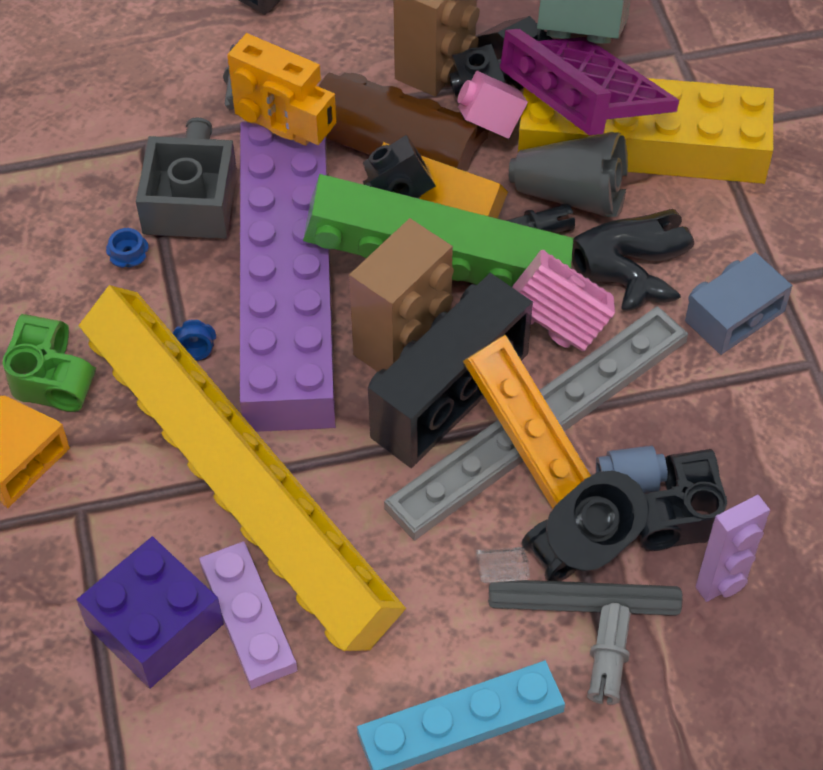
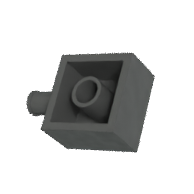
M199 117L191 118L187 121L185 138L149 136L136 197L142 234L227 239L237 178L233 140L210 139L213 130L212 124L208 120Z

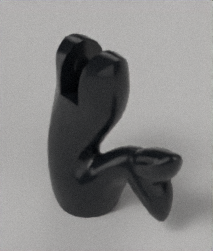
M668 209L645 216L618 219L593 227L574 237L572 263L577 273L582 274L591 282H617L625 285L626 290L621 309L623 311H632L640 308L646 301L667 303L681 298V295L664 280L649 275L640 265L624 256L649 261L670 260L685 254L693 248L694 238L688 227H679L682 217L675 209Z

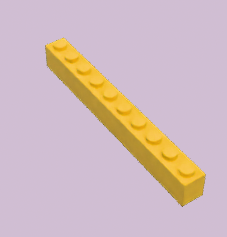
M109 285L78 325L89 338V347L96 354L107 360L114 369L112 374L115 379L134 393L138 398L136 402L138 407L145 414L154 418L163 429L161 433L164 439L183 453L188 460L187 466L190 471L198 478L205 480L214 491L213 498L216 503L224 510L232 513L241 524L240 531L243 536L254 545L259 546L268 557L267 563L270 569L290 584L297 593L296 600L300 606L307 612L314 614L326 628L324 633L327 639L335 647L344 651L371 650L406 610V607L138 292Z

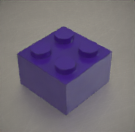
M153 536L76 599L85 625L149 689L224 625L218 597Z

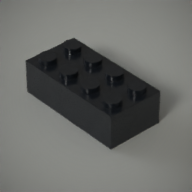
M489 273L478 285H470L462 294L460 301L448 313L446 311L440 313L431 324L429 331L418 341H410L402 350L397 361L387 370H379L371 379L368 385L370 438L412 469L484 398L463 360L504 335L507 336L521 361L528 355L533 301L492 273Z

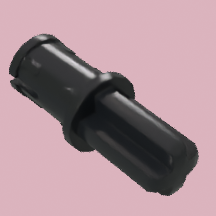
M562 204L561 206L539 212L526 210L524 216L505 220L552 233L571 231L575 228L574 217L561 221L557 220V218L573 213L568 204Z

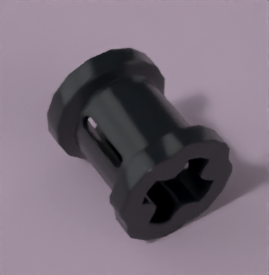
M547 519L531 529L522 539L521 545L528 553H533L546 570L544 575L548 581H562L572 575L577 569L568 567L553 553L547 539Z

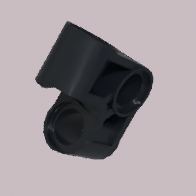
M712 449L668 455L665 457L667 465V481L665 485L667 490L645 494L649 512L645 527L639 534L641 547L649 551H660L673 546L708 542L715 516L726 511L727 496L720 479L717 458ZM696 510L706 511L709 513V515L700 514L696 512Z

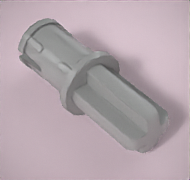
M611 603L602 607L597 642L590 649V655L594 658L587 698L599 704H603L604 695L608 696V705L619 703L623 664L628 662L630 653L626 650L631 612L628 607L622 606L619 603Z

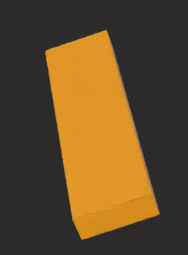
M504 335L466 358L463 362L553 509L560 500L591 475L507 336Z

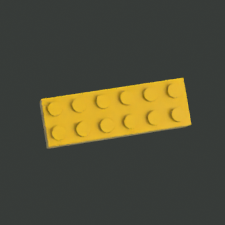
M648 78L679 99L677 112L606 120L604 133L617 132L621 133L620 136L625 137L628 172L761 184L766 182L773 154L774 88ZM524 87L523 96L528 103L520 119L518 152L523 149L593 136L585 133Z

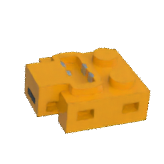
M246 33L227 54L234 111L243 120L256 123L282 138L294 140L305 146L309 142L319 145L337 123L335 93L317 86L321 80L320 64L249 33Z

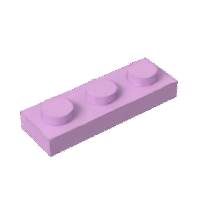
M759 495L715 516L695 586L706 602L721 594L723 597H730L739 592L748 582L747 577L752 563L755 561V554L760 539L764 535L763 530L770 509Z
M243 541L200 557L202 571L210 590L219 599L223 622L250 688H256L298 671L296 660L245 542Z

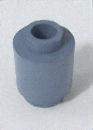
M652 445L607 451L606 456L596 457V473L613 470L627 474L640 485L644 494L659 491L660 482L667 481L665 457L663 454H656L655 448Z

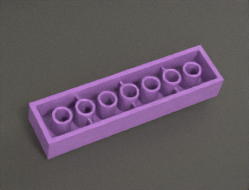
M241 122V413L256 432L336 428L330 249L303 241L310 201L319 174L327 175L326 137L319 145L309 142L305 146L294 140L282 138L256 123Z

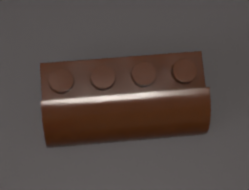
M329 72L319 84V87L335 93L337 123L326 135V139L369 155L381 147L383 142L391 145L407 135L421 156L467 171L470 167L472 154L488 138L489 130L465 120L461 112L441 107L438 102L431 99H419L404 94L400 88L394 86H382L373 83L361 74L344 72L341 76Z

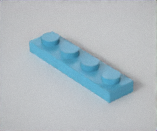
M545 660L357 726V735L371 770H403L563 713L565 702Z

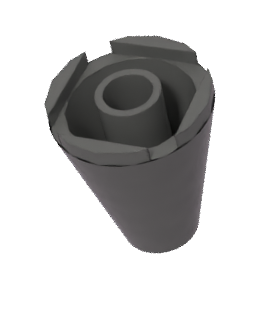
M607 132L520 150L517 157L510 160L509 181L510 183H515L517 191L559 204H568L570 207L605 217H618L622 211L626 189H620L622 176L628 175V155L625 137L620 136L621 133Z

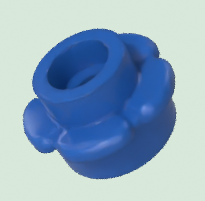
M122 228L115 231L110 236L106 246V254L110 256V262L120 268L134 267L141 264L146 259L145 252L149 250L146 239L137 230L132 228Z
M187 320L183 322L182 327L178 326L173 331V335L196 361L206 358L214 347L213 340L216 339L214 328L209 324L205 325L200 320Z

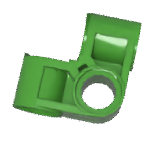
M27 314L19 316L14 328L13 337L3 356L2 362L11 395L16 400L51 406L67 412L79 411L83 407L96 372V367H93L82 358L65 354L69 340V325L63 321Z

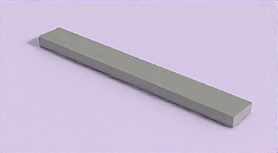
M656 306L539 391L562 429L566 431L685 344L688 333L662 309ZM497 420L384 501V509L415 541L522 463L523 459L500 421Z

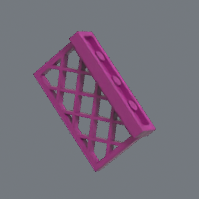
M521 29L505 30L500 63L501 70L588 135L604 134L607 119L677 112L679 99L594 42L588 41L586 37L536 41Z

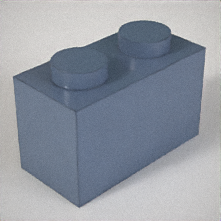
M755 252L741 262L739 260L733 261L724 269L720 276L711 282L705 281L697 285L688 297L689 304L685 322L722 355L785 312L793 285Z

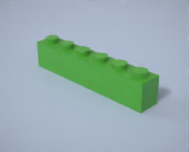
M319 174L312 194L303 238L304 242L316 244L325 249H336L367 258L411 218L453 246L452 268L454 272L452 280L479 284L489 273H492L511 287L540 250H545L548 254L553 255L555 259H559L563 264H567L571 269L573 249L572 237Z

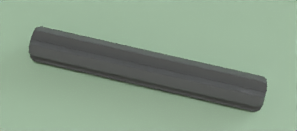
M492 579L490 580L488 590V602L492 608L601 612L604 605L619 603L622 606L628 607L632 614L678 615L683 604L682 591L678 586Z

